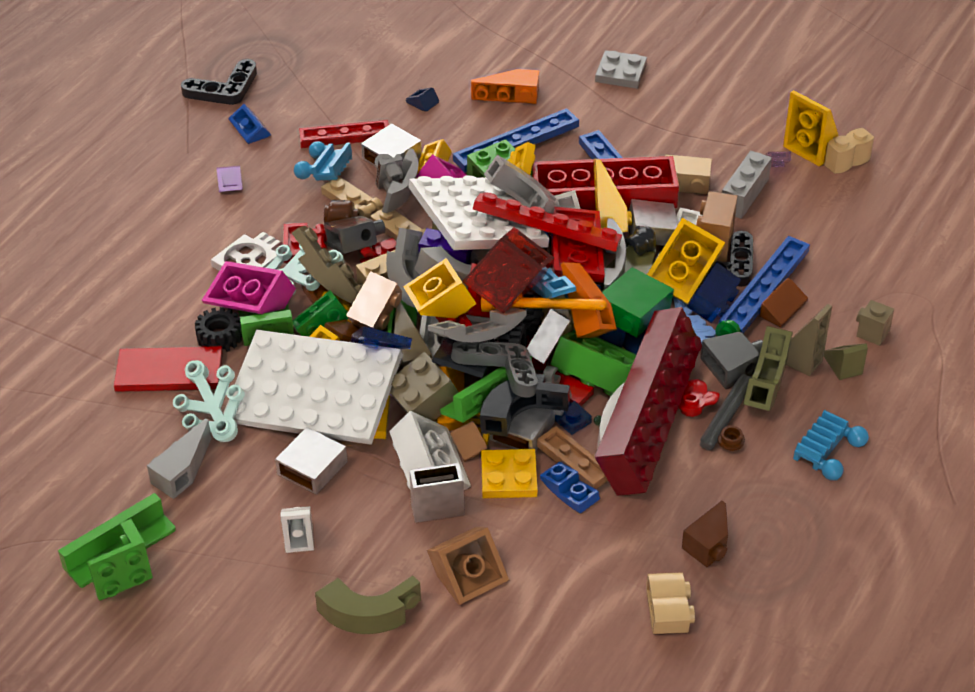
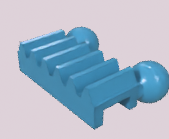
M320 141L313 142L309 147V154L312 158L317 159L316 162L310 165L306 161H299L294 166V174L299 179H307L313 174L316 181L337 180L338 176L341 175V172L349 164V160H352L351 144L346 143L342 149L334 150L333 144L325 145Z
M824 410L822 416L818 417L817 422L813 423L811 430L809 429L806 436L802 437L801 443L798 442L793 459L798 461L802 457L813 463V469L822 470V474L826 479L837 480L843 475V465L836 459L826 460L844 436L847 437L848 442L852 446L862 447L868 442L869 434L865 428L861 426L851 428L847 420Z

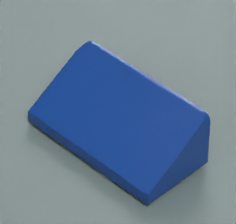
M245 104L228 118L248 144L271 136V133Z

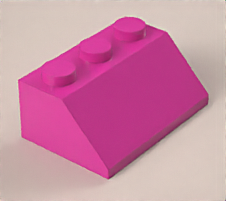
M225 261L201 301L204 304L264 314L285 309L296 288L282 270Z

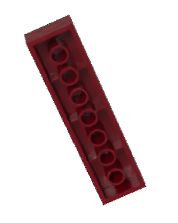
M682 307L654 311L595 454L597 463L617 496L647 492L650 481L653 479L656 465L660 460L662 449L667 441L671 425L675 420L677 409L681 404L685 388L688 385L691 372L695 367L699 351H701V339L696 335L691 320L686 316Z

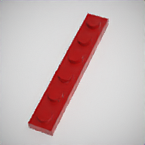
M489 192L480 193L473 204L472 210L614 252L617 251L622 238V234H618L614 229H601L593 226L588 221H574L564 214L547 213L540 207L532 206L530 208L521 205L517 200H503Z

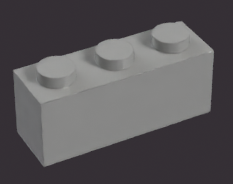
M750 150L723 188L722 193L738 196L735 217L743 218L769 180L772 157Z

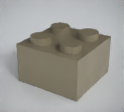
M425 351L394 375L390 394L406 414L412 411L432 421H435L442 415L440 414V409L453 402V396L459 393L449 377L436 363L432 362V359Z

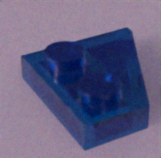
M363 326L352 334L351 342L378 349V346L410 349L412 338Z

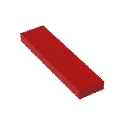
M388 120L299 128L301 148H309L316 141H320L325 145L361 143L389 126Z

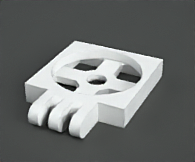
M262 232L254 239L244 234L213 257L211 264L213 268L220 271L225 261L230 258L236 261V263L266 268L277 256L276 249L283 245V243L265 232ZM245 246L252 249L248 254L238 252ZM263 255L266 257V260L261 265L256 260ZM244 259L250 260L249 263H242L241 261Z

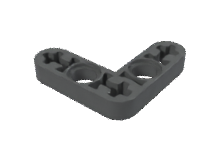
M456 341L453 343L451 359L454 362L463 365L505 367L513 393L520 397H532L535 395L538 379L529 351L525 346L516 343L500 342L470 343Z

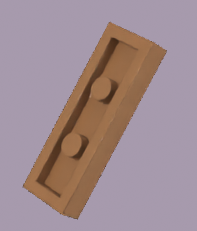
M557 426L537 439L536 447L556 463L560 461L578 471L580 481L594 489H598L608 481L595 456Z

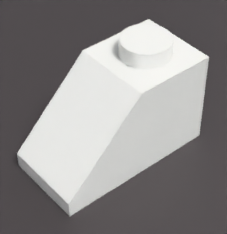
M311 507L282 509L281 522L286 553L314 550Z

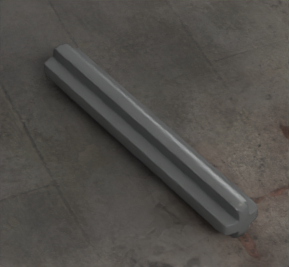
M746 374L740 375L700 439V446L707 450L714 448L722 429L729 424L745 398L751 376Z

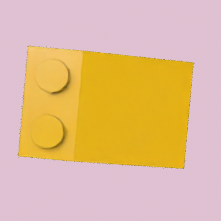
M793 90L790 92L783 147L820 167L825 163L828 142L839 136L832 112L827 107Z
M682 218L647 275L674 289L673 297L688 304L721 254L725 242Z

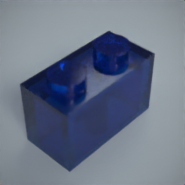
M716 263L686 307L712 323L717 316L721 318L730 307L727 301L732 303L740 290L736 287L741 279Z

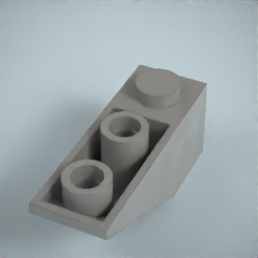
M205 418L198 425L192 427L187 434L178 441H175L167 450L158 457H155L147 465L150 483L173 499L195 480L211 441L208 419Z

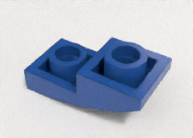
M560 461L540 475L542 482L560 500L578 513H582L600 500L598 490L580 481L578 471Z

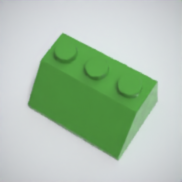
M573 330L560 337L550 365L557 367V371L561 374L579 377L582 383L601 387L604 389V393L612 396L625 383L636 354L598 337L577 338L576 331Z

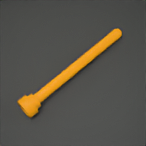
M483 291L481 296L482 312H490L491 310L499 309V307L604 310L607 306L606 301L602 299L500 297L494 291Z

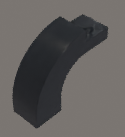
M536 374L538 384L535 395L532 397H520L513 393L509 380L501 383L489 393L483 403L480 412L481 433L507 437L514 417L528 409L543 408L569 411L570 385L545 383V375Z

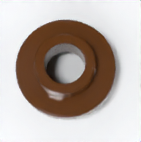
M736 426L724 427L718 436V444L725 450H739L745 443L742 430Z

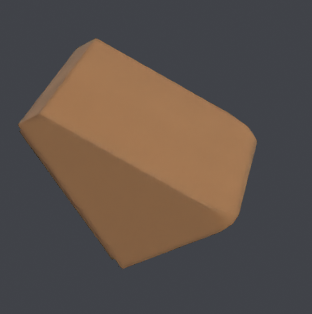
M474 421L450 433L452 442L464 462L481 454V450H488Z

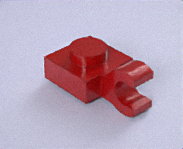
M392 237L372 245V248H362L360 253L364 258L360 259V262L363 263L386 254L387 251L395 250L396 240Z

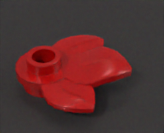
M689 380L679 409L685 416H698L702 413V409L705 406L714 405L719 401L720 393L707 391V385L702 380Z

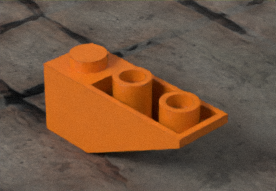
M515 69L471 80V100L537 104L539 70Z
M561 263L563 276H566L576 286L575 292L567 294L568 299H602L607 303L604 310L571 309L577 338H594L616 330L610 302L580 263Z

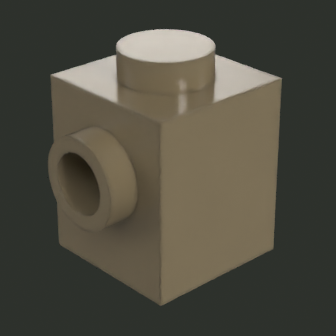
M870 300L866 308L862 307L858 312L856 321L859 322L857 337L880 346L890 332L894 308Z

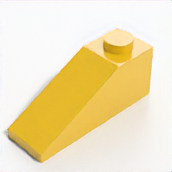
M594 159L596 211H600L601 229L607 228V219L610 218L617 223L622 232H628V226H632L631 211H627V206L602 161Z

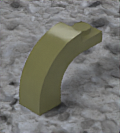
M771 326L766 327L758 363L752 378L748 382L744 405L768 411L772 409L786 368L787 356L793 335L792 331Z
M411 576L387 593L378 596H363L350 590L337 578L315 592L317 611L329 623L342 630L357 634H377L393 630L406 623L405 611L414 608L421 601L420 582L414 576Z

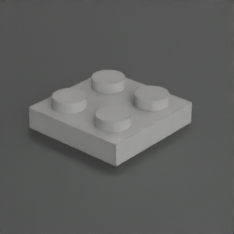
M605 50L595 75V82L638 89L647 64V57Z

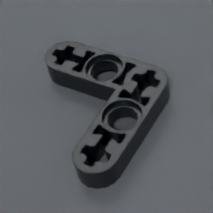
M251 59L239 61L226 83L195 78L185 79L181 82L182 95L185 98L229 105L238 104L243 100L257 75L256 63Z
M737 231L732 234L730 262L716 261L702 284L742 287L747 286L751 282L753 272V236L749 232ZM740 242H744V247H739ZM742 256L747 258V260H738L736 257ZM739 270H743V275H739ZM712 271H719V272H721L722 274H721V275H714V274H712L711 272H712Z

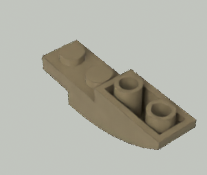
M301 226L294 230L292 234L305 252L303 256L298 258L304 268L327 290H331L336 296L353 304L363 285L361 283L358 284L354 279L352 268L342 261L332 264L330 253L325 248L322 249L317 242L318 237L310 227Z

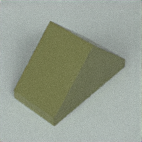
M867 343L843 345L824 351V358L839 380L863 374L868 350Z

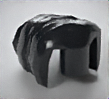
M640 226L625 239V243L633 246L635 253L641 256L645 252L655 250V232L651 227Z

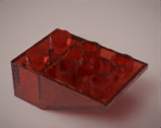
M513 227L500 238L463 280V283L504 314L544 278L554 257Z

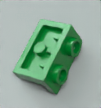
M329 290L293 320V325L301 336L309 337L320 325L324 327L327 322L347 320L348 317L346 315L348 311Z

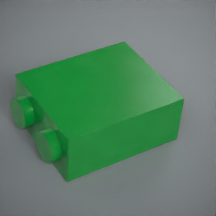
M632 267L602 293L612 306L616 327L635 337H639L648 328L654 311L671 308L674 289Z

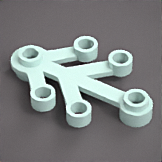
M300 244L299 252L282 269L278 268L284 261L292 257V252L288 245L279 246L275 251L277 256L266 268L282 270L293 285L294 281L305 286L309 291L316 290L320 283L311 274L307 276L302 274L308 271L298 260V258L305 254ZM337 250L328 251L332 257V264L339 261L345 264L343 255Z
M190 361L185 367V374L188 379L197 385L204 402L190 400L184 394H179L173 399V406L180 412L188 410L211 414L214 420L209 421L212 436L220 442L232 441L238 433L234 417L240 401L245 396L244 390L239 385H231L229 387L230 382L235 377V372L227 365L221 366L217 370V377L220 380L213 394L206 380L209 374L208 368L201 361ZM225 395H227L230 400L223 414L221 406ZM189 413L184 416L182 425L190 431L192 427L198 425L203 420Z

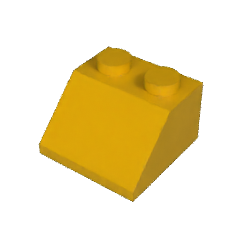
M447 258L403 286L420 315L456 318L477 304Z

